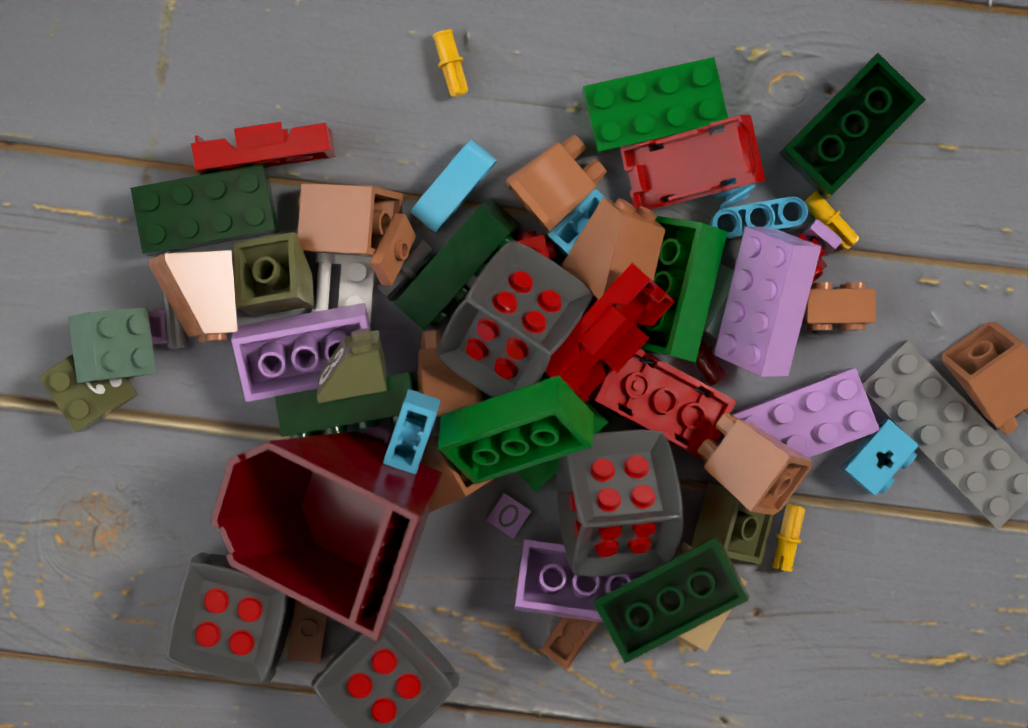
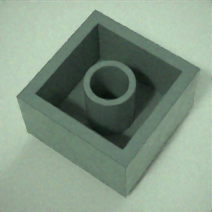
M148 307L87 312L68 317L77 383L130 378L156 373Z

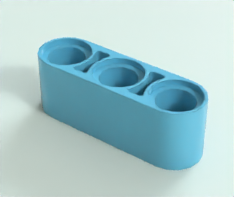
M471 139L419 199L410 213L436 234L488 174L497 160Z
M785 197L724 208L711 217L709 225L718 228L717 220L720 216L730 217L734 223V228L731 233H727L726 240L742 238L745 226L756 227L750 221V214L753 210H760L765 214L766 223L763 227L775 228L781 231L802 224L807 218L808 208L801 198ZM786 204H792L798 209L799 216L796 221H788L784 217L783 208Z

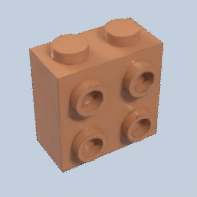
M866 282L840 284V289H832V283H812L802 325H807V331L833 330V325H840V331L866 330V324L876 323V289H866Z

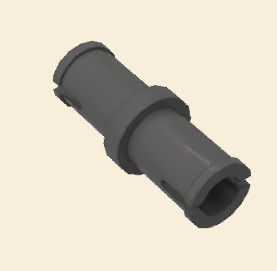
M422 240L404 261L393 285L385 286L380 284L377 288L392 302L412 280L414 281L418 277L417 275L437 253Z

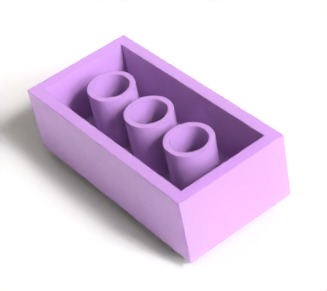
M745 226L714 352L715 356L760 377L789 376L821 246L775 228Z
M366 303L237 326L238 332L232 333L231 341L245 401L249 402L318 389L320 371L345 336L351 335L353 331L367 328L371 330Z
M847 368L731 413V415L741 420L752 422L807 458L880 431L856 368Z
M524 539L514 610L603 623L593 601L597 597L646 572L610 576L576 575L570 568L564 545Z

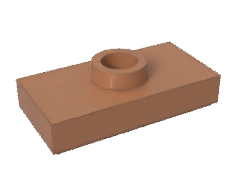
M394 214L370 262L380 283L385 286L393 285L404 261L408 258L409 250L416 238V234L406 214Z
M298 600L295 603L287 659L320 664L328 616Z
M563 617L539 651L567 670L600 622Z

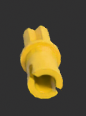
M442 30L432 35L440 58L438 67L443 69L450 96L459 97L466 94L469 90L462 68L464 59L459 57L453 30Z
M818 190L804 201L808 211L815 219L820 220L842 238V242L839 245L844 250L850 249L858 241L859 236L840 217L841 211L838 210L836 212L819 194Z
M794 504L786 506L780 534H776L778 544L771 567L775 569L781 568V570L788 572L793 571L792 567L797 545L802 543V539H799L805 508Z

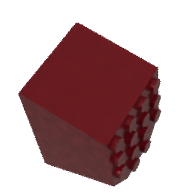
M357 431L271 440L229 459L211 517V523L214 530L219 529L229 552L226 558L230 566L378 641L404 589L442 472L421 462L419 463L416 475L385 465L383 461L388 446Z

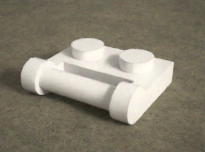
M316 253L315 263H318L315 309H312L311 313L328 310L331 266L336 264L341 265L338 308L366 303L369 323H371L375 272L370 262L373 257Z

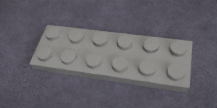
M905 340L862 382L866 395L895 425L919 445L918 449L995 529H999L1028 501V465L908 340Z

